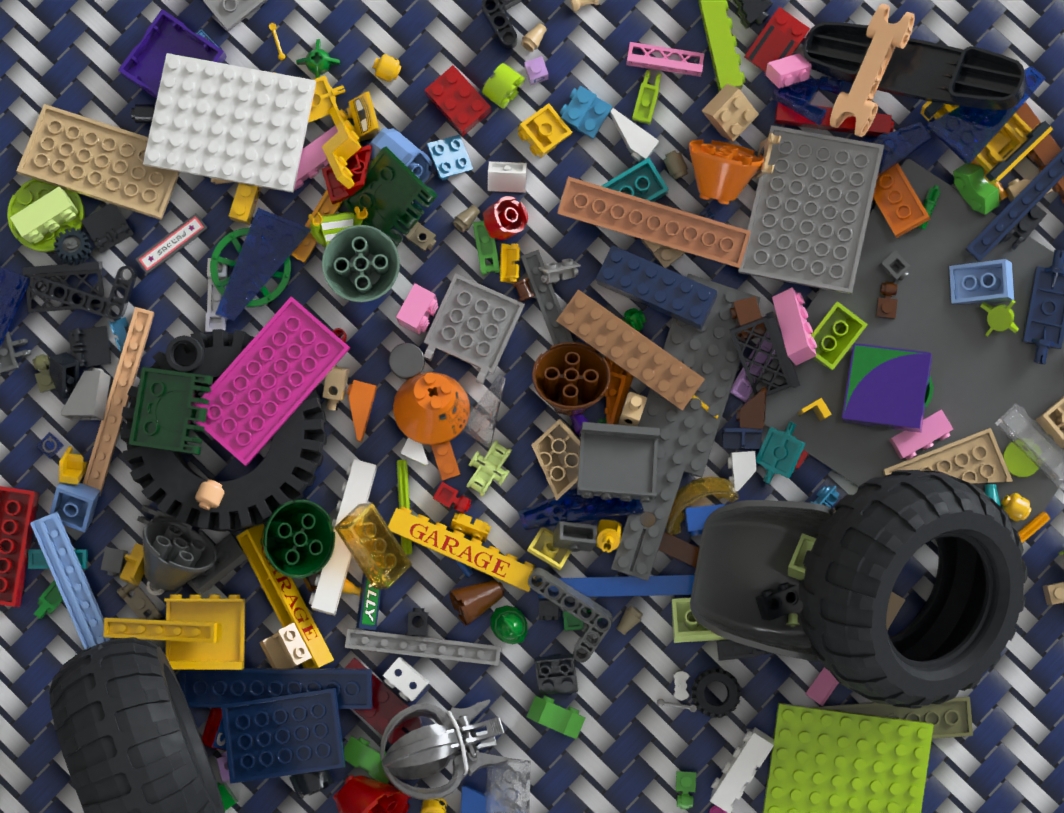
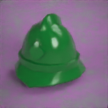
M506 605L495 609L491 617V629L502 642L513 645L524 641L527 635V621L519 609Z

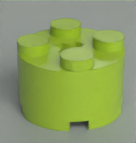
M502 63L495 69L493 77H489L482 93L504 109L510 100L513 101L519 93L517 88L522 86L526 78Z

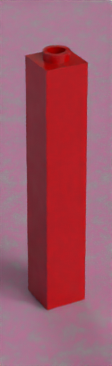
M778 101L774 124L855 134L856 117H847L838 128L830 125V117L833 110L831 107ZM876 113L873 123L865 135L887 138L894 129V121H891L892 115Z

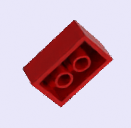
M454 65L425 89L426 96L462 136L467 134L491 113V106Z

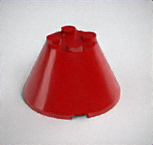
M351 775L345 780V785L334 794L333 799L336 802L338 813H407L410 807L408 799H411V797L405 795L393 785L363 775L356 777Z

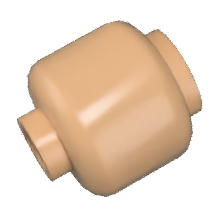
M213 480L202 482L195 496V499L199 502V507L205 510L217 508L224 495L222 485Z

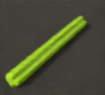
M397 460L399 509L402 506L410 510L407 461ZM401 536L403 555L412 554V541Z

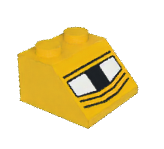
M368 91L350 100V107L346 108L349 119L353 118L355 124L353 131L358 135L360 142L375 138L380 132L373 102Z

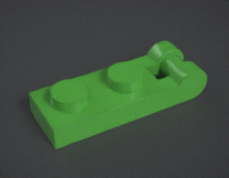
M484 221L473 222L481 274L487 275L488 272L494 271L499 273L500 266L495 239L489 236ZM492 259L493 264L486 265L485 260Z

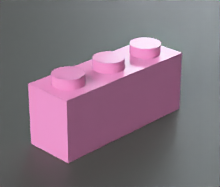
M941 409L923 420L921 433L903 431L889 439L900 459L906 457L909 460L917 455L916 451L920 448L926 450L934 445L932 443L934 440L939 438L942 441L951 436L949 432L953 428Z

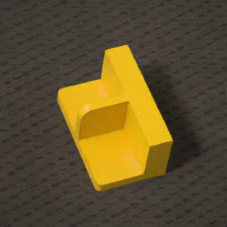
M69 446L59 461V483L78 485L87 470L88 462H84L82 455L73 454V447Z
M135 543L131 554H125L124 556L127 562L119 578L139 586L144 575L143 545Z

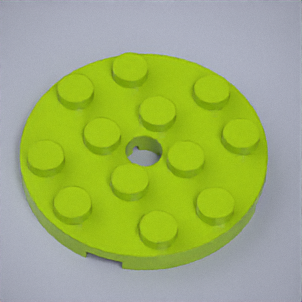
M35 179L25 182L9 202L7 218L11 232L21 244L31 250L44 253L55 252L54 242H56V237L60 238V232L65 234V229L71 232V228H74L75 231L77 229L82 230L83 223L81 220L85 218V209L78 193L63 189L79 211L76 214V218L70 222L65 221L60 224L58 230L46 233L39 242L30 243L20 235L10 217L56 189L57 186Z

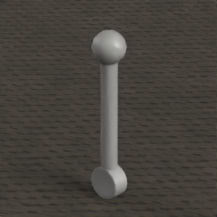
M663 699L657 700L658 706L666 705L678 707L683 709H689L691 712H695L697 710V707L694 704H691L689 706L666 702Z

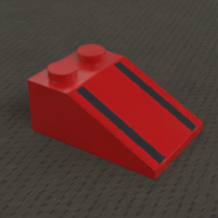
M779 7L744 58L766 73L767 63L794 54L807 36L810 28Z

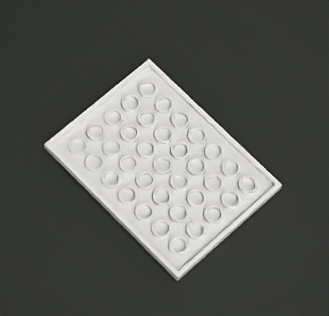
M167 53L143 164L145 166L293 193L316 81Z

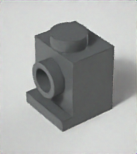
M896 250L878 265L894 282L897 279L902 281L909 274L907 270L911 267ZM893 265L898 267L897 272H894L892 269Z

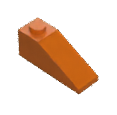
M353 380V384L348 386L347 395H349L356 438L358 442L362 443L377 386Z

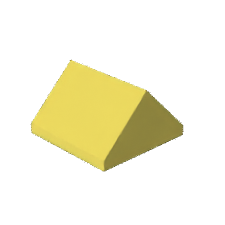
M544 526L540 528L527 549V552L559 571L571 553L569 549L553 547V532Z

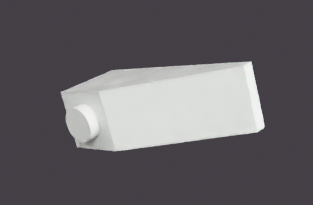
M612 108L610 116L629 152L632 153V158L638 162L649 158L658 146L659 140Z

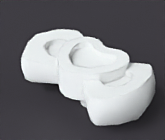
M684 671L676 672L673 675L675 679V692L673 696L682 701L690 696L686 690V681L690 676Z

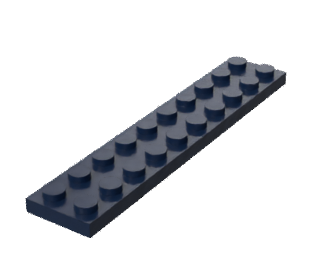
M180 669L181 689L189 707L221 708V705L336 688L338 709L373 708L372 669Z

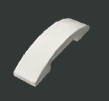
M208 258L207 263L208 300L205 324L206 333H213V329L225 330L228 300L218 292L213 283L210 272L211 258ZM218 263V277L222 281L228 278V265Z

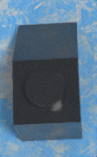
M67 352L50 356L49 374L62 400L70 397L79 381V361Z

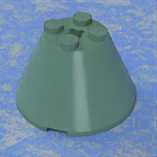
M356 225L341 230L327 244L323 253L322 269L326 282L337 295L349 301L369 302L380 298L392 288L399 274L400 259L395 244L385 233L371 226Z

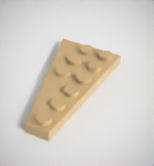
M991 428L883 470L884 475H889L897 470L940 471L971 484L1013 482Z

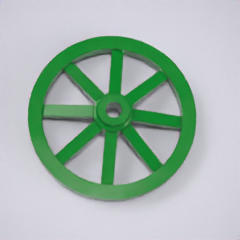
M242 228L229 233L218 243L211 257L210 272L216 289L226 300L241 307L255 308L273 302L283 293L290 280L291 261L286 247L275 235L259 228ZM253 235L256 236L251 258L248 259L237 238ZM263 237L272 242L278 249L257 261ZM230 242L235 246L243 263L220 257L222 251ZM280 254L282 255L284 273L261 268V266ZM218 263L241 269L242 271L220 281L217 267ZM253 266L255 270L253 272H249L248 268ZM259 274L281 278L282 280L278 287L270 294ZM244 276L246 277L240 298L230 294L224 288L226 285ZM254 278L265 297L256 300H246L251 279Z

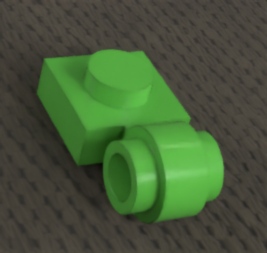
M676 771L675 791H682L681 795H677V807H680V809L693 808V796H689L688 792H695L696 772Z

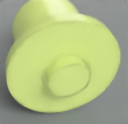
M789 613L786 625L791 627L799 626L798 615L796 613Z

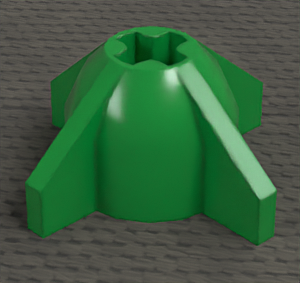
M316 39V48L309 51L306 58L297 59L296 64L306 65L308 70L316 75V78H319L320 75L328 72L331 65H340V60L330 58L328 53L321 49L320 39Z

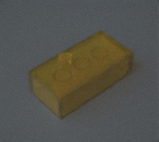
M373 502L358 504L334 527L374 589H388L412 565Z

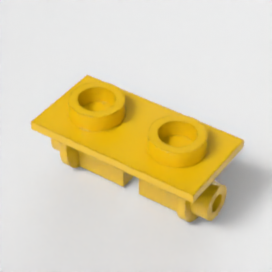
M501 244V282L514 284L519 279V265L515 264V261H519V244Z
M455 513L450 529L486 542L491 529L488 523L476 519L473 525L470 524L472 517L462 513Z

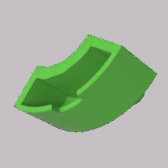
M967 162L953 171L955 186L973 210L986 215L999 206V188L991 185L983 177L985 174L982 166Z
M544 695L543 699L535 696L526 717L577 739L585 721V717L579 715L580 711L570 706L566 709L554 704L555 700Z
M351 736L343 749L345 761L356 768L359 767L366 771L371 777L388 783L389 779L383 770L380 752L369 746L370 742L363 737L357 739Z

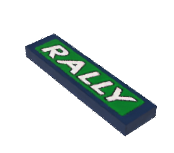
M366 551L356 628L376 630L386 553Z

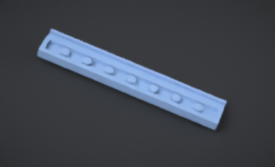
M58 512L31 522V527L84 649L111 640L112 638L103 637V615Z

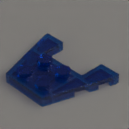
M821 76L820 79L809 77L808 80L800 81L796 84L793 83L790 86H784L780 89L776 87L772 98L814 123L821 125L827 110L810 105L819 89L839 94L844 86V81L837 79V81L828 80V77Z

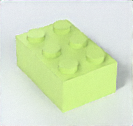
M57 187L10 217V219L24 239L30 243H37L44 238L43 235L58 230L60 224L75 219L79 211L68 194L60 187Z

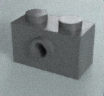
M560 521L553 529V547L569 549L571 552H590L597 544L596 525Z

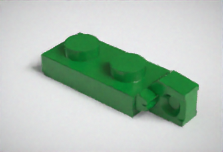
M55 580L37 602L40 607L35 611L34 615L39 619H42L47 612L52 614L63 602Z

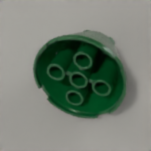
M308 500L286 502L272 513L263 528L260 542L269 563L276 571L284 576L300 579L316 574L325 567L332 556L335 546V532H333L330 522L332 520L328 513L318 504Z

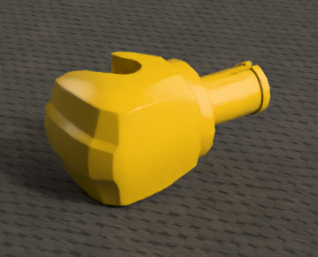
M600 519L597 526L596 547L604 552L607 551V553L617 549L621 540L622 524L613 520Z

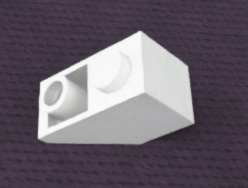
M755 451L733 452L730 454V457H727L728 469L732 470V476L729 477V487L733 488V492H738L755 473Z

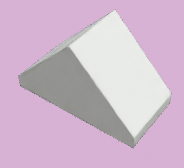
M408 438L401 451V455L424 466H428L429 462L423 445Z

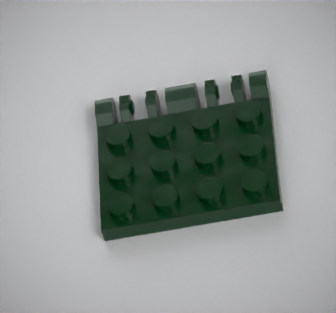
M386 146L381 149L368 166L364 186L355 194L343 200L342 203L354 215L356 214L354 211L355 207H359L360 212L366 207L368 216L363 219L362 223L381 230L393 241L397 248L399 243L402 242L403 236L393 228L396 227L401 233L407 235L409 230L420 219L419 216L424 214L421 206L414 203L415 200L423 207L428 208L437 198V194L432 188L427 187Z
M142 367L129 445L200 455L201 447L187 445V442L202 444V439L188 436L190 430L204 431L205 427L191 425V421L206 422L208 409L194 407V403L209 405V400L195 398L196 391L211 393V388L197 386V384L212 385L213 377Z

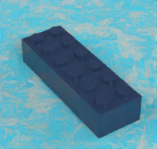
M614 245L611 246L596 277L598 285L702 330L717 298V290Z

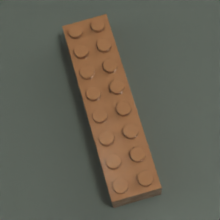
M579 289L556 320L682 411L705 381V378Z

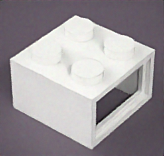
M401 657L397 658L383 675L386 678L384 682L392 689L394 687L400 690L399 695L406 701H414L430 683ZM396 669H401V676L395 675ZM415 682L417 684L416 689H411L409 684Z

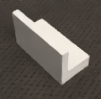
M489 161L488 191L525 193L527 163Z

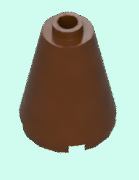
M492 580L453 589L450 591L449 597L454 610L457 609L460 614L458 615L459 619L466 626L502 599L505 589L501 582Z

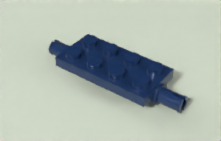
M1054 250L1052 266L1049 268L1037 266L1035 269L1022 342L1037 346L1033 362H1039V364L1043 365L1046 364L1048 348L1061 349L1064 338L1063 250L1062 252H1060L1061 250Z

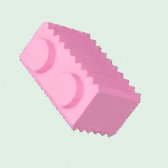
M798 53L767 63L766 76L780 89L784 86L793 85V83L796 84L797 82L808 80L812 65Z

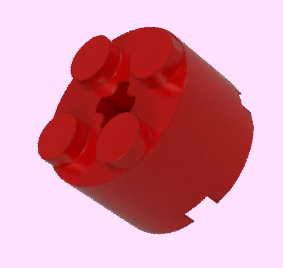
M511 196L503 197L483 212L484 224L491 238L507 240L524 229L525 224L528 222V213L525 206L521 202H517L516 198Z

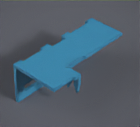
M126 317L114 322L109 321L113 334L118 335L119 340L117 338L115 340L120 352L123 350L127 336L125 327L129 326Z

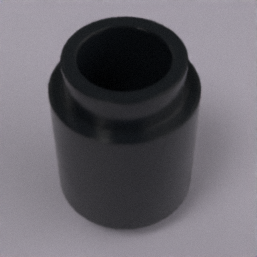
M135 104V108H131V119H135V123H152L155 110L154 104Z

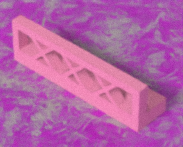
M630 42L626 65L701 77L704 53ZM633 48H639L645 55L632 54ZM658 51L663 58L650 57V54ZM672 54H677L682 61L669 60L668 57ZM691 57L700 58L699 64L688 63L687 60Z

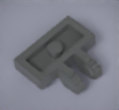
M9 331L0 334V374L19 369L17 358L31 355L30 350L15 353L14 347L28 344L27 339L12 341Z

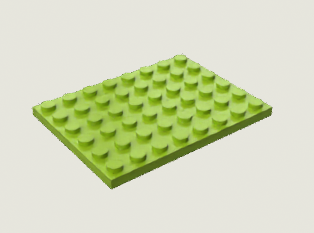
M778 703L773 736L775 742L771 750L763 813H921L934 725L918 721Z

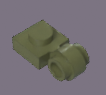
M44 354L36 356L32 361L35 370L39 369L41 371L35 374L40 393L56 389L48 370L49 356Z

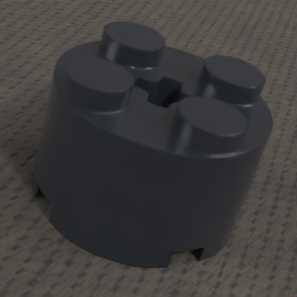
M329 770L295 774L289 777L299 800L303 799L307 794L310 796L329 787L328 783L334 784Z

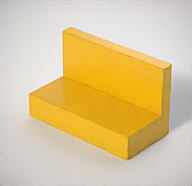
M822 398L804 407L797 413L800 416L813 409L820 422L832 415Z

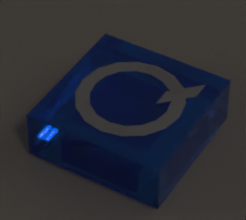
M51 432L37 444V447L49 459H52L64 446Z

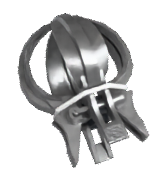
M490 699L478 702L468 708L459 709L452 707L447 713L437 706L428 703L415 704L394 716L384 731L380 746L383 770L394 787L415 799H442L456 790L463 775H466L467 772L471 776L481 768L506 764L509 760L507 757L480 753L478 751L496 746L495 736L505 733L500 717L470 725V722L489 705ZM424 716L434 719L438 723L423 726L402 736L388 749L385 755L387 739L393 730L403 722L413 717ZM486 726V731L475 733V730ZM453 759L452 779L448 784L441 787L428 789L413 787L397 779H420L432 776L444 769L449 761Z

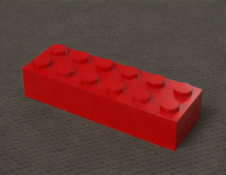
M0 486V605L20 607L28 565V549L31 547L33 535L30 523L35 521L39 492Z

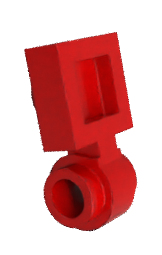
M444 482L440 484L433 497L435 501L448 508L455 503L454 509L462 514L465 511L468 512L471 506L470 499L463 495L457 498L456 496L459 491Z

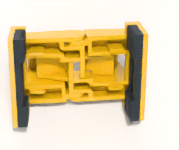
M927 101L921 110V114L927 121L934 117L987 171L983 177L991 185L999 182L1053 130L1046 121L1031 129L1011 108L1008 110L979 109ZM986 118L988 122L980 129L977 124Z

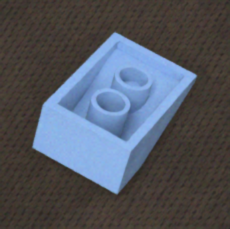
M1007 259L949 266L952 304L997 303L1014 300L1012 263Z

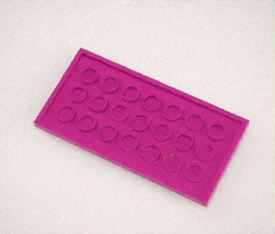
M290 297L210 387L211 393H205L201 397L209 400V405L198 403L194 405V407L208 409L206 422L196 423L205 427L204 430L247 466L349 351L350 347L293 297Z

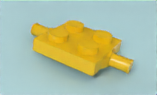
M325 75L314 79L316 87L308 123L330 115L328 110L333 106L338 109L336 96L345 93V89L338 91L344 88L343 85L332 89Z

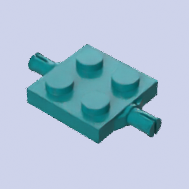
M789 421L786 431H780L774 427L769 428L756 457V463L762 465L767 470L763 479L764 482L770 484L774 474H780L786 478L791 477L806 444L792 435L797 425L796 423Z

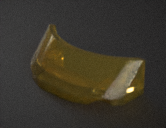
M704 477L693 480L691 483L680 488L677 491L666 525L668 534L675 536L682 532L680 524L685 519L682 511L705 496L716 495L717 499L726 498L731 503L739 499L740 497L732 482L719 477Z

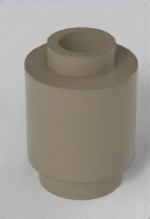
M674 150L665 155L666 159L663 161L674 180L688 174V167L681 152L677 153Z

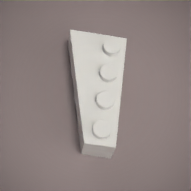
M756 727L752 732L748 731L743 738L744 744L742 747L738 746L732 755L734 757L732 762L725 764L721 771L723 775L720 779L717 777L711 785L713 790L710 802L727 813L732 812L735 798L738 800L741 798L746 788V782L748 784L751 782L756 774V768H760L774 746V739Z

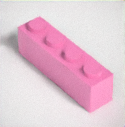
M336 126L302 149L294 190L299 189L307 178L312 179L318 175V170L324 166H330L322 145L338 132Z
M790 288L773 296L772 299L788 357L795 365H798L817 356L815 351L817 345L814 338L811 337L813 330L806 319L809 316L803 307L805 302L801 293H797L793 288Z

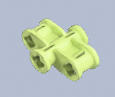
M495 440L485 457L477 451L469 463L470 467L474 466L477 470L466 487L473 488L483 497L493 479L499 482L498 484L501 486L510 473L509 470L505 471L501 467L509 457L512 449H506Z

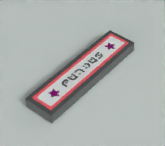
M195 213L136 258V261L146 274L149 275L208 230V228Z

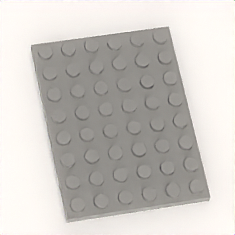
M771 125L770 133L776 136L780 135L781 140L780 144L772 145L768 165H775L773 173L764 174L759 177L748 231H751L738 272L852 294L884 145Z

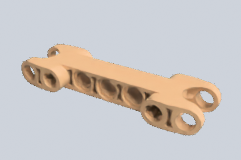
M881 4L877 8L869 23L866 35L872 38V42L849 94L840 92L830 117V125L838 128L847 117H856L855 135L863 137L876 116L878 104L872 102L894 49L895 47L903 49L906 46L914 25L915 15L910 12H906L897 23H888L890 7L886 4Z

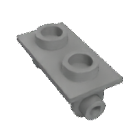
M563 259L560 263L549 262L545 266L538 267V269L544 273L541 276L542 282L548 284L559 281V274H561L562 280L575 278L578 275L576 267L581 265L573 261V259Z

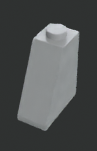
M93 368L92 371H84L61 411V415L70 420H104L111 376L99 368Z

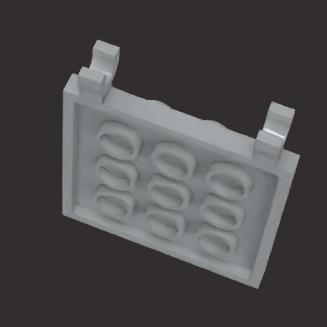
M455 273L424 340V344L428 345L424 358L431 361L435 350L438 349L481 368L476 382L483 385L488 372L494 374L525 304Z

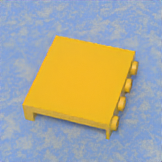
M170 595V598H164V601H166L167 621L217 623L216 643L166 640V657L172 669H244L245 599H240V595H228V599H221V595H209V599H201V595H189V598H182V595Z

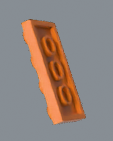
M895 157L881 163L873 199L895 237L898 238L929 221L930 217Z

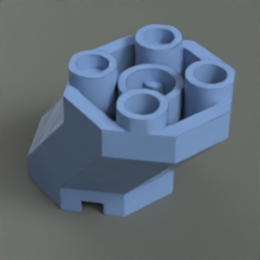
M383 128L369 144L372 147L370 155L372 161L381 149L387 146L423 183L430 177L429 165L432 167L431 159L397 130Z

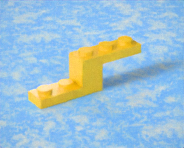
M333 106L328 111L338 132L322 145V149L337 180L350 189L355 184L351 178L353 174L346 167L348 165L346 161L361 146L358 142V135L353 131V125L347 120L349 118L347 113L342 109L339 111Z

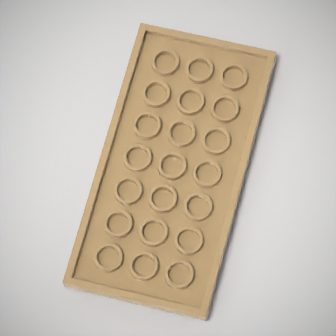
M46 104L43 105L16 170L17 174L160 220L163 218L180 174L178 171L145 166L143 164L149 137Z

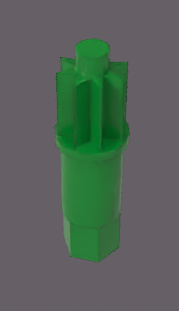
M937 185L929 188L924 199L923 206L929 217H931L941 193ZM929 221L916 228L925 230Z

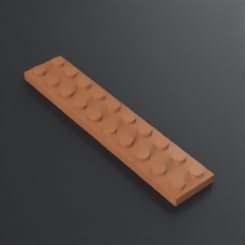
M569 176L567 177L557 214L737 268L741 267L751 231Z

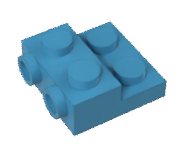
M580 86L578 89H573L569 97L572 99L569 105L565 104L561 109V119L565 124L594 139L613 106Z

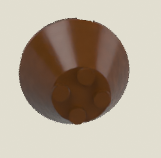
M563 342L551 346L548 351L539 355L533 367L532 379L537 393L554 408L556 413L568 416L581 415L587 408L598 402L607 392L610 384V368L605 358H602L596 352V349L578 342Z

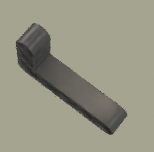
M542 568L533 569L528 579L529 587L588 624L576 642L573 651L576 661L586 662L609 631L613 620L611 612ZM539 576L542 578V581L536 582L533 577ZM554 586L557 587L559 591L552 592L549 588ZM572 597L575 599V602L570 603L566 598ZM582 608H590L592 612L585 613ZM605 618L608 622L604 624L598 619ZM594 633L597 635V638L592 639L588 634ZM583 648L587 653L582 654L578 649Z

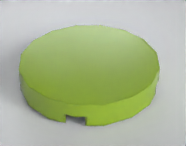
M1018 439L1009 443L1002 455L1009 473L1016 477H1028L1035 474L1042 462V454L1039 447L1027 439Z

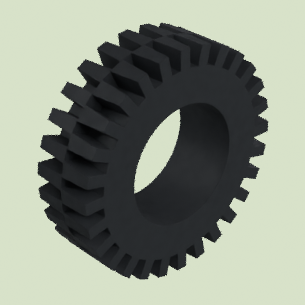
M213 329V334L208 335L202 332L191 334V337L201 344L205 355L200 368L192 374L212 376L213 385L254 337L244 331L235 330L234 333H228L223 329ZM187 343L177 346L173 354L174 360L181 366L192 364L197 355L195 348ZM159 351L152 357L156 362L151 368L176 371L167 363L164 352ZM142 369L137 374L139 377L141 376ZM198 383V384H197V386H204V387H210V386H212V385L201 384V383ZM139 385L137 387H130L127 395L132 400L129 408L123 407L122 417L127 421L126 429H120L121 439L127 444V450L123 451L124 459L131 464L133 471L130 474L133 480L144 489L141 492L145 497L158 505V509L165 514L175 517L176 520L213 531L247 530L252 526L265 525L272 513L282 504L292 500H301L304 497L303 491L306 487L312 486L316 479L314 473L317 467L322 465L324 459L322 454L323 444L326 445L327 434L324 431V423H327L326 416L320 404L322 400L316 389L311 392L273 435L270 449L258 467L241 478L218 482L224 490L223 498L217 508L205 510L199 507V502L195 499L201 483L208 480L197 475L188 466L181 452L129 445Z

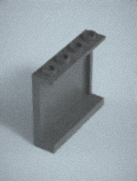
M582 422L577 495H581L583 498L601 496V499L611 500L614 497L620 498L622 501H632V499H639L643 503L654 501L657 496L655 492L660 428Z

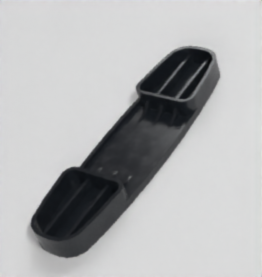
M822 22L812 27L803 44V52L809 64L811 63L812 65L811 69L853 84L872 42V38L866 35L869 25ZM909 38L903 49L895 47L877 90L936 103L980 109L1007 110L1020 102L1026 89L1027 80L1023 65L1019 61L1002 54L975 46H969L963 50Z

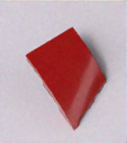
M371 145L361 147L346 161L348 164L346 167L353 174L351 178L355 184L350 189L337 180L331 166L322 168L332 204L349 198L364 186L372 151Z

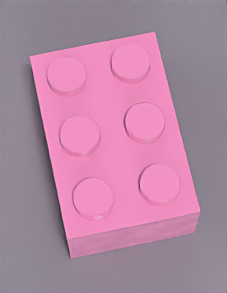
M414 283L396 316L399 325L419 336L421 332L425 333L430 324L428 319L431 315L434 316L439 308L436 295Z

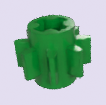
M636 308L627 310L624 313L625 317L621 318V320L637 331H640L644 327L643 323L647 322L642 310L638 311Z

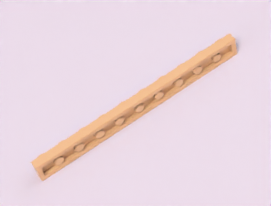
M138 307L134 309L107 400L104 420H101L83 484L99 489V496L102 493L124 419L122 417L123 407L128 405L130 397L127 394L130 387L134 385L155 314L152 311Z

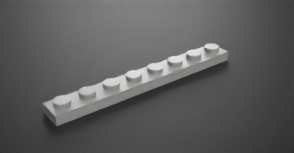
M348 628L345 648L496 666H499L501 646Z

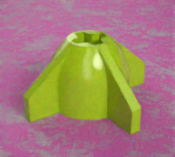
M1012 300L1008 306L1002 304L991 306L985 302L981 304L980 307L988 312L987 322L991 327L985 334L987 337L993 330L1004 331L1009 328L1014 333L1019 330L1013 322L1014 313L1011 309L1016 301Z

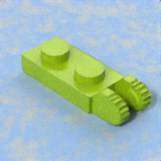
M646 70L632 120L650 125L662 74L658 73L656 75L655 85L653 86L647 84L651 73L649 70Z

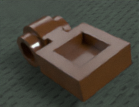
M885 281V283H881L880 294H883L884 298H877L875 317L895 319L898 299H891V297L897 294V284Z

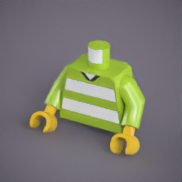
M355 207V215L351 212L323 216L317 212L315 217L309 214L311 235L322 247H326L341 230L361 225L363 219L368 216L366 207L361 212L359 207Z

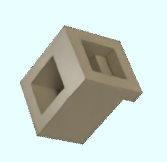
M419 222L414 225L406 236L409 242L425 253L428 249L431 251L437 243L435 240L436 235ZM421 234L426 235V239L420 240L419 236Z

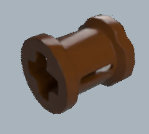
M528 278L512 284L519 294V302L529 300L535 296V293H532L528 284Z

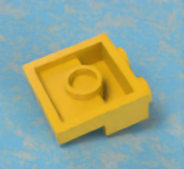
M549 103L520 123L518 127L520 139L527 141L531 145L529 148L532 154L535 156L539 155L540 158L555 149L559 143L572 134L570 128Z

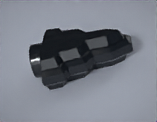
M733 0L738 6L737 13L741 17L740 22L745 29H748L754 23L760 26L770 16L767 13L768 9L773 5V2L770 0Z

